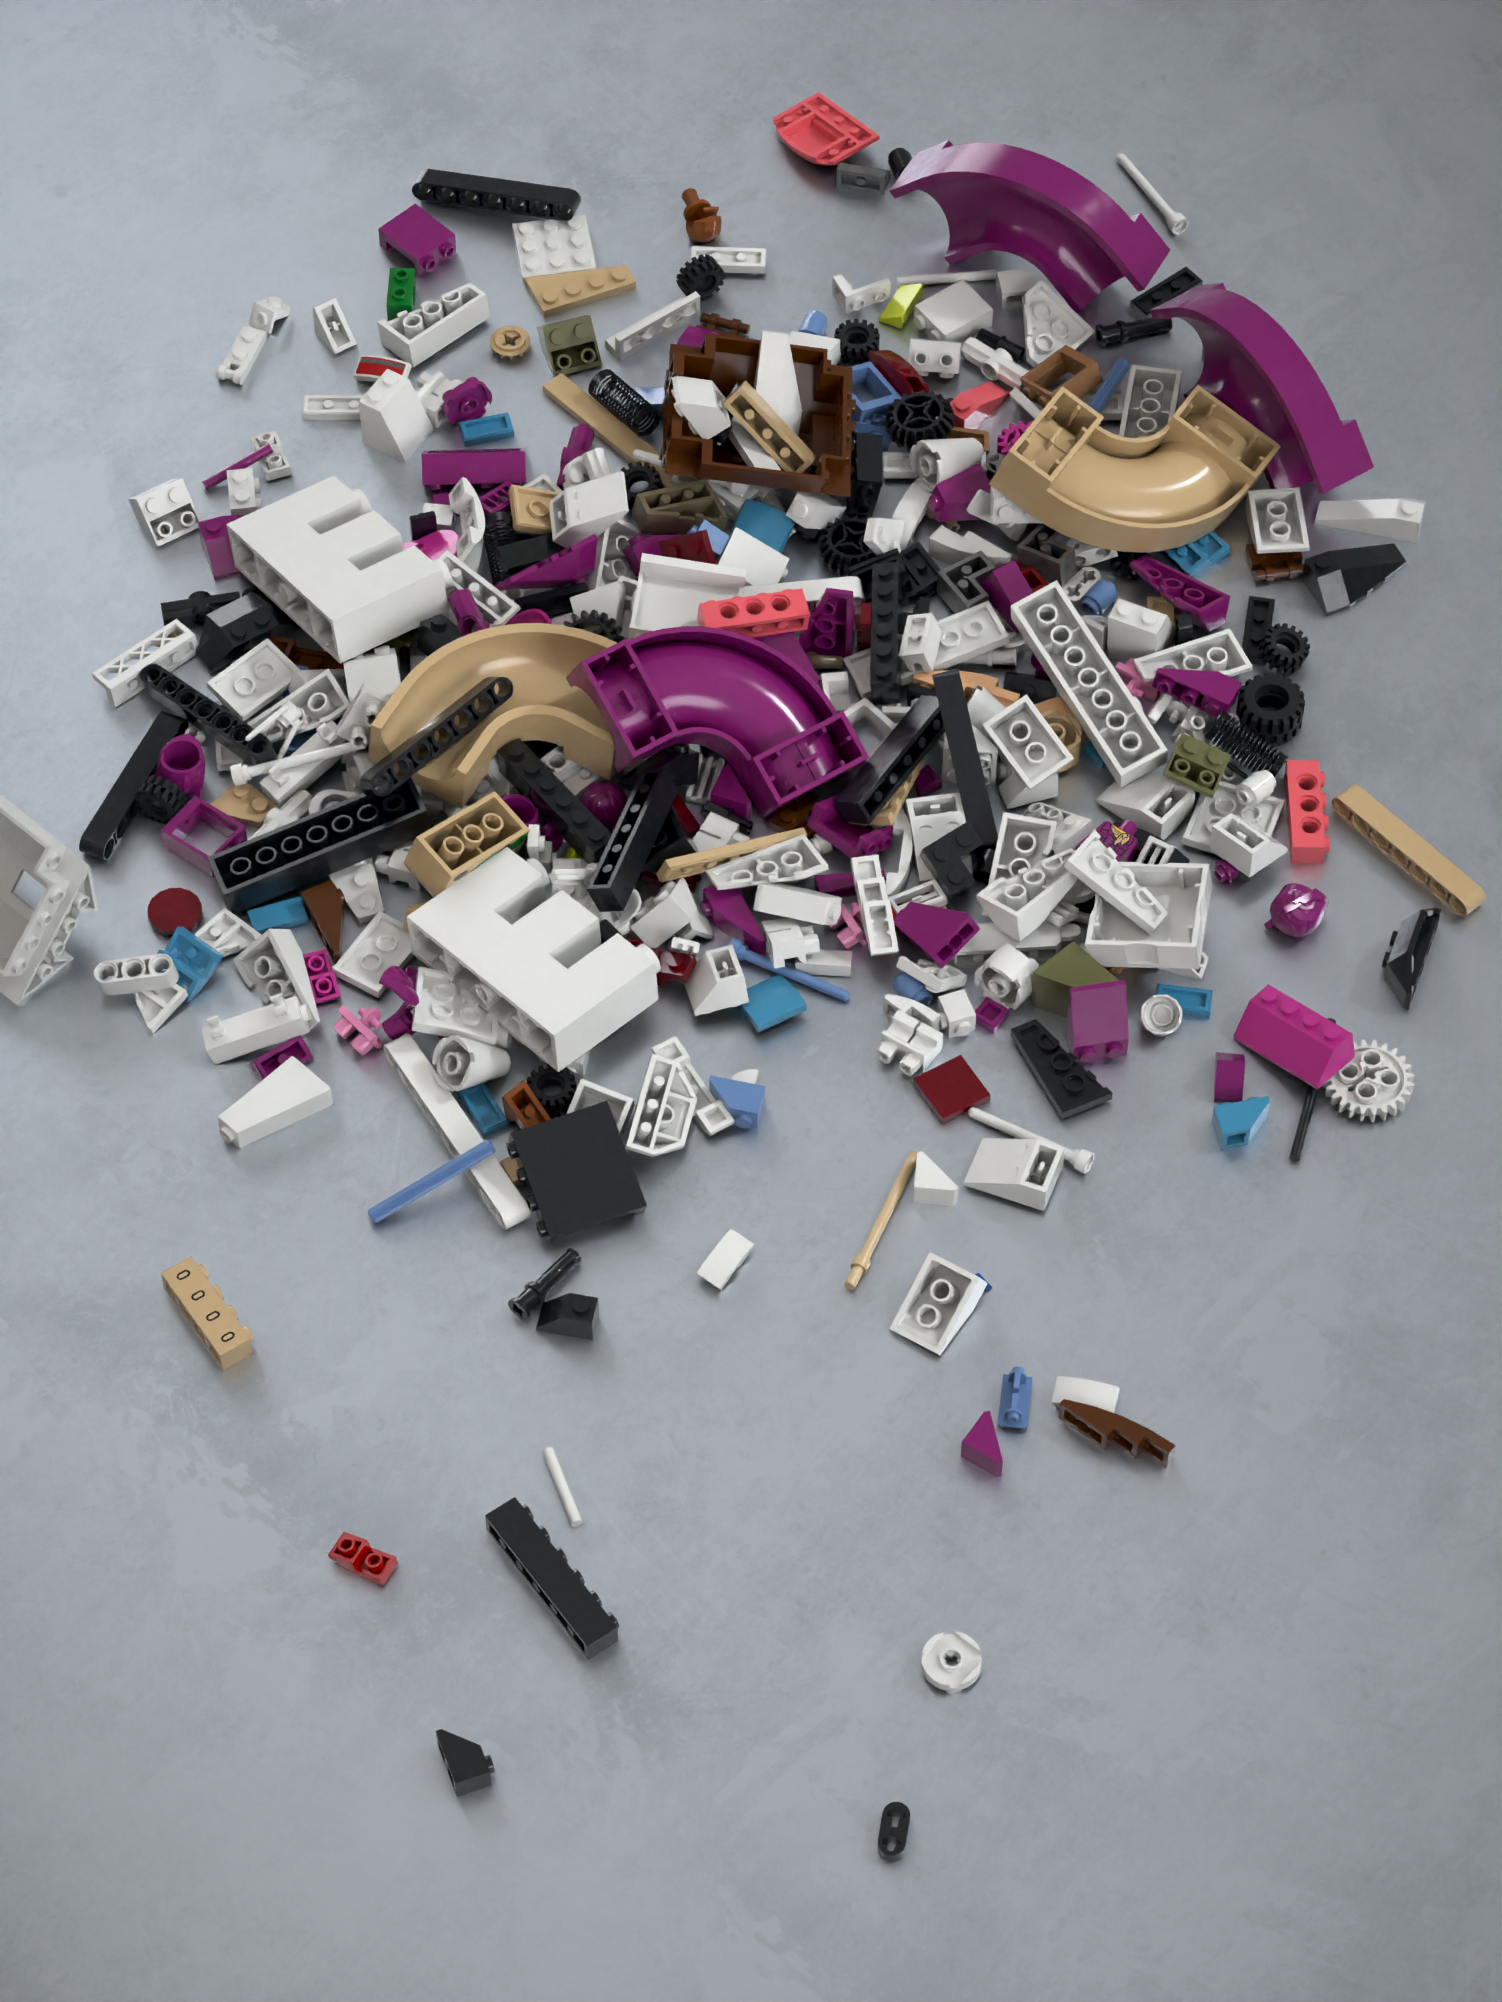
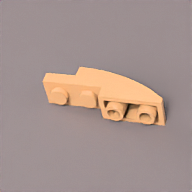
M947 670L914 674L913 683L935 690L932 674ZM959 671L966 702L972 698L971 694L978 684L983 686L1006 708L1020 699V694L999 688V678Z

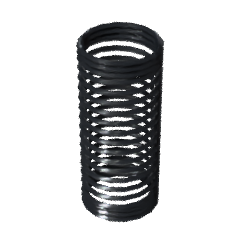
M605 369L598 372L592 378L588 388L589 394L639 437L650 435L658 427L661 420L660 411L613 371ZM611 375L610 377H608L606 380L603 381V383L600 385V387H599V389H598V391H597V395H596V389H597L598 385L600 384V382H601L605 377ZM611 378V380L603 387L601 393L599 394L601 387L604 385L606 381H608ZM654 411L653 416H652V418L650 419V421H649L644 427H642L641 429H638L639 427H641L642 425H644V424L649 420V418H650L652 412ZM649 414L647 419L642 424H640V422L646 417V415ZM652 422V424L646 430L638 432L646 428Z
M502 511L489 513L485 516L486 524L483 540L493 586L524 570L521 569L506 574L504 571L499 572L503 568H498L501 565L497 564L499 561L496 560L497 558L494 554L496 548L494 547L518 542L516 530L513 529L512 515ZM497 520H509V521H510V522H505V521L496 522V523H493V524L489 525L488 527H486V525H488L489 523L494 522V521H497ZM497 524H506V525H502V526H497V527H494V528H490V527H492V526H494V525H497Z
M1222 711L1205 734L1204 739L1208 740V742L1213 740L1212 745L1218 741L1216 748L1222 744L1220 750L1225 748L1224 752L1226 753L1231 748L1228 754L1231 755L1234 752L1232 759L1237 756L1236 762L1243 756L1240 764L1246 760L1243 765L1244 767L1251 761L1247 769L1250 770L1255 764L1251 771L1252 773L1257 768V771H1261L1264 768L1267 771L1269 769V772L1275 777L1288 759V756L1282 753V751L1277 754L1278 749L1274 750V746L1270 747V743L1265 746L1266 740L1262 742V737L1258 739L1259 735L1253 738L1255 732L1250 734L1251 729L1246 731L1247 726L1241 730L1243 723L1238 726L1239 721L1234 723L1235 718L1231 719V715Z

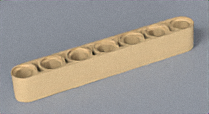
M1352 784L1332 799L1333 809L1341 818L1457 915L1465 917L1485 902V892L1475 881L1362 787Z

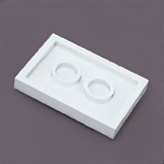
M267 638L208 681L207 688L236 717L245 721L288 689L293 673L300 669Z
M379 911L333 966L332 970L335 976L379 998L388 988L379 984L384 971L391 966H398L403 969L414 956L411 950L409 933L403 930L404 923Z

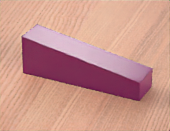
M881 870L882 877H884L886 885V876L884 870ZM852 872L814 875V886L818 892L841 898L856 895Z

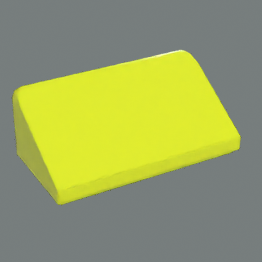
M923 284L900 285L880 316L879 321L902 329L914 311L915 305L923 297Z

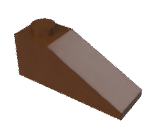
M330 880L302 891L301 898L307 917L335 965L342 957L343 904H346V900L340 888L336 889Z

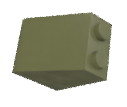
M1073 941L1033 971L1031 1004L1039 1009L1067 1018L1069 988L1119 980Z

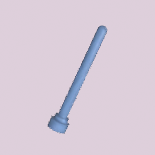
M733 937L729 945H733L739 961H749L842 1001H847L850 998V993L847 990L787 965L774 969L770 958L749 950L748 946L744 945V941Z

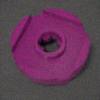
M470 377L464 383L443 394V413L449 422L454 425L455 422L481 418L486 413L484 407L488 402L490 404L492 402V393L485 383L479 381L476 377Z

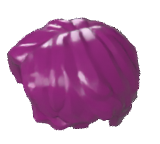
M606 781L603 784H590L584 790L581 797V803L606 828L616 826L628 800L625 792L615 783Z

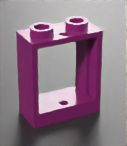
M194 796L160 830L162 844L167 850L214 877L207 859L209 856L185 842V837L201 821L229 837L212 854L214 855L247 841L246 826L199 797Z

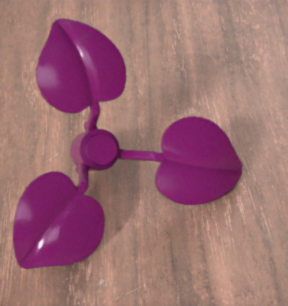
M411 965L406 967L405 972L398 966H391L384 971L379 980V984L390 988L404 1001L397 1012L382 1023L384 1032L392 1040L401 1037L405 1033L413 1035L417 1032L412 1031L413 1014L411 1010L419 1004V997L415 991L418 969ZM437 1035L440 1040H441L442 1038H447V1037H444V1036H439V1035Z

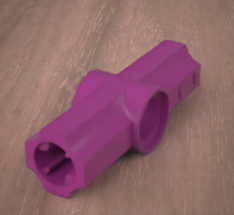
M579 424L573 427L568 446L563 448L560 473L556 483L562 491L564 490L563 483L565 482V474L563 475L565 466L576 457L582 456L591 450L594 430L590 429L588 425Z
M464 588L450 594L448 602L457 619V627L463 636L471 634L472 627L475 624L476 629L474 632L490 628L489 623L483 620L470 589Z

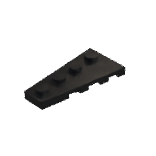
M1034 1019L1011 1029V1037L1062 1119L1112 1099L1113 1093L1107 1087L1101 1086L1096 1081L1097 1077L1091 1071H1086L1071 1052L1067 1053L1060 1046V1042L1039 1021Z

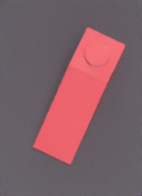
M989 381L960 393L950 402L954 411V427L975 430L1010 397L1009 392Z

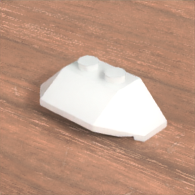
M448 550L439 558L447 565L453 580V586L446 590L447 602L450 594L456 590L470 589L483 620L489 623L490 628L505 625L521 609L518 604ZM448 602L449 613L443 616L457 626V619ZM476 624L472 627V633L476 629Z
M656 1054L651 1055L627 1133L625 1149L655 1157L684 1148L697 1098L678 1061Z

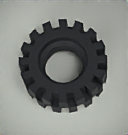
M701 254L698 259L696 257L691 258V263L687 261L685 268L681 267L679 270L681 274H677L676 278L678 280L676 282L686 296L696 291L700 295L701 300L705 301L707 300L706 296L711 298L714 296V291L718 292L720 290L718 286L723 285L725 272L712 256L710 257V255L706 254L704 257Z
M849 319L846 320V325L841 323L839 328H836L834 338L840 339L843 363L847 364L848 361H851L850 365L855 366V362H859V364L864 363V361L871 362L867 353L879 350L880 340L879 330L877 327L874 328L873 323L867 325V320L864 319L862 323H859V319H854V323H851ZM861 340L865 343L854 345L849 343V341Z
M638 461L634 467L630 463L628 464L629 469L626 470L624 467L621 469L625 475L628 510L631 507L633 509L637 494L664 488L659 472L653 465L650 467V464L647 462L642 466L641 461ZM646 481L649 483L648 487L641 492L630 491V487L636 482Z
M1279 623L1275 624L1274 627L1271 626L1258 646V650H1260L1258 654L1259 657H1264L1262 660L1264 665L1269 663L1268 668L1270 670L1274 667L1277 668L1276 673L1281 674L1282 670H1284V674L1295 673L1302 666L1310 652V644H1306L1308 638L1307 636L1301 637L1303 635L1301 630L1297 633L1295 626L1292 625L1291 628H1288L1286 623H1283L1282 626ZM1277 644L1286 646L1292 654L1283 652Z
M151 775L144 779L135 794L134 801H136L137 807H141L140 811L142 813H147L148 818L154 817V821L159 823L161 820L163 824H167L187 804V797L183 795V790H178L179 786L177 784H170L171 780L166 779L164 781L162 776L156 778L155 775Z
M547 1064L546 1069H544L543 1065L538 1066V1072L533 1069L531 1077L528 1076L526 1082L549 1117L551 1118V1113H555L556 1117H560V1111L567 1114L577 1089L574 1074H570V1069L567 1067L563 1071L557 1072L549 1064ZM556 1085L562 1088V1092L555 1096H547L541 1093V1089L545 1086Z

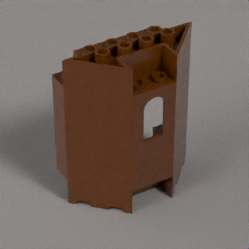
M706 333L701 347L670 344L669 369L666 370L664 383L665 396L660 410V415L664 416L663 445L658 457L662 467L665 468L666 474L850 497L851 480H853L855 465L851 464V458L854 457L855 443L851 442V436H854L856 426L855 421H852V415H854L856 400L852 399V367L831 365V360L827 359L828 349L790 344L802 407L799 434L797 436L816 455L813 463L802 473L785 471L778 463L777 465L781 470L747 466L729 437L721 446H713V440L703 439L699 434L695 435L688 425L687 418L685 416L681 417L674 407L676 400L671 392L673 389L672 378L674 376L712 380L725 398H727L736 382L743 383L746 380L753 388L761 340Z

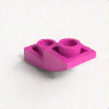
M322 949L303 954L315 1003L319 1004L341 998L327 950Z

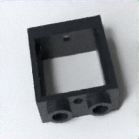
M857 432L854 439L855 453L854 457L851 458V464L855 465L853 480H851V495L847 497V513L873 516L883 484L882 435Z

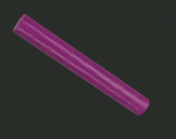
M268 443L202 481V484L206 490H209L227 479V470L245 469L273 453V449Z

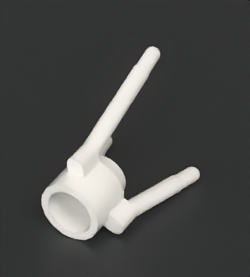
M287 700L278 711L248 734L245 740L250 741L259 733H265L276 722L286 729L289 725L292 726L277 756L278 759H282L296 731L303 724L299 720L303 714L293 703Z

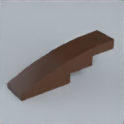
M1066 1399L1060 1402L1059 1418L1102 1449L1106 1450L1114 1443L1135 1459L1142 1452H1145L1166 1468L1174 1460L1176 1445L1154 1431L1121 1415L1092 1405Z

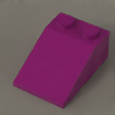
M1125 980L1069 988L1065 1038L1069 1052L1078 1059L1077 1062L1088 1063L1097 1059L1118 1058L1122 1055H1127L1129 1034Z

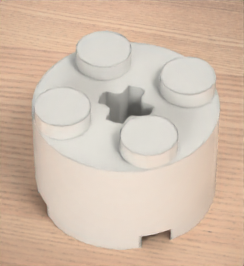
M1004 944L976 970L974 975L976 986L980 984L984 991L981 994L984 999L988 997L1007 1009L1013 1008L1015 1010L1032 993L1033 971L1039 967V964L1033 958H1028L1022 952L1016 950L1011 944Z

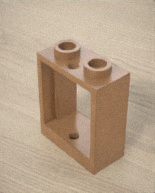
M1064 345L1020 378L1023 386L1022 393L1030 401L1037 403L1043 409L1062 386L1080 399L1103 382L1098 363L1067 345ZM1067 372L1075 375L1053 392L1046 390L1048 386Z

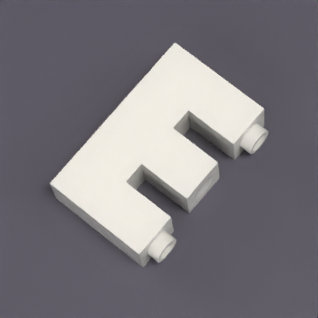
M331 476L226 524L234 566L340 664L419 627L420 622L439 614L445 615L449 613L446 590L453 586V580L447 565L439 558L432 561L416 546L404 550L401 533L375 510L371 511L370 503L364 492L359 488L350 490L336 476Z
M506 847L407 916L412 954L430 969L446 971L453 977V983L460 990L465 988L479 1001V1007L485 1013L491 1012L498 1018L499 1025L557 1072H560L659 1000L656 974L660 972L661 965L655 953L648 946L640 944L635 947L618 933L601 944L599 918L563 890H560L546 900L545 887L549 885L550 879L543 865L532 857L525 861L510 848Z

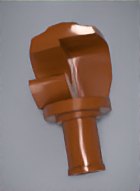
M686 189L682 193V199L686 204L683 215L687 221L686 231L689 240L699 243L709 242L718 237L721 232L722 219L721 216H717L719 207H712L708 201L699 199L695 189Z

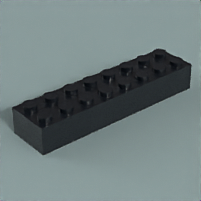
M410 777L386 796H368L361 793L209 856L207 859L229 911L236 914L412 841L433 826L428 811Z

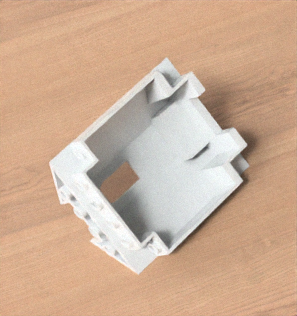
M0 794V992L17 1005L74 959L64 950L71 932L77 927V921L82 912L99 911L90 865ZM24 871L46 888L35 910L13 893Z

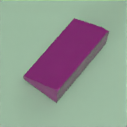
M300 1035L284 1042L252 1061L249 1065L257 1076L263 1080L292 1056L302 1064L314 1057Z

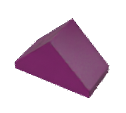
M726 764L723 766L710 794L711 803L726 810L732 809L734 814L750 820L751 801L731 766Z
M1216 1052L1214 1102L1234 1103L1242 1101L1245 1074L1244 1054Z
M985 1411L963 1439L961 1457L993 1476L999 1477L1002 1476L1003 1460L990 1411Z

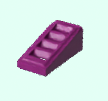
M506 481L479 498L484 516L499 511L511 512L510 498L507 491L511 485H514L513 483ZM497 520L489 524L491 525L493 523L500 522L501 520Z

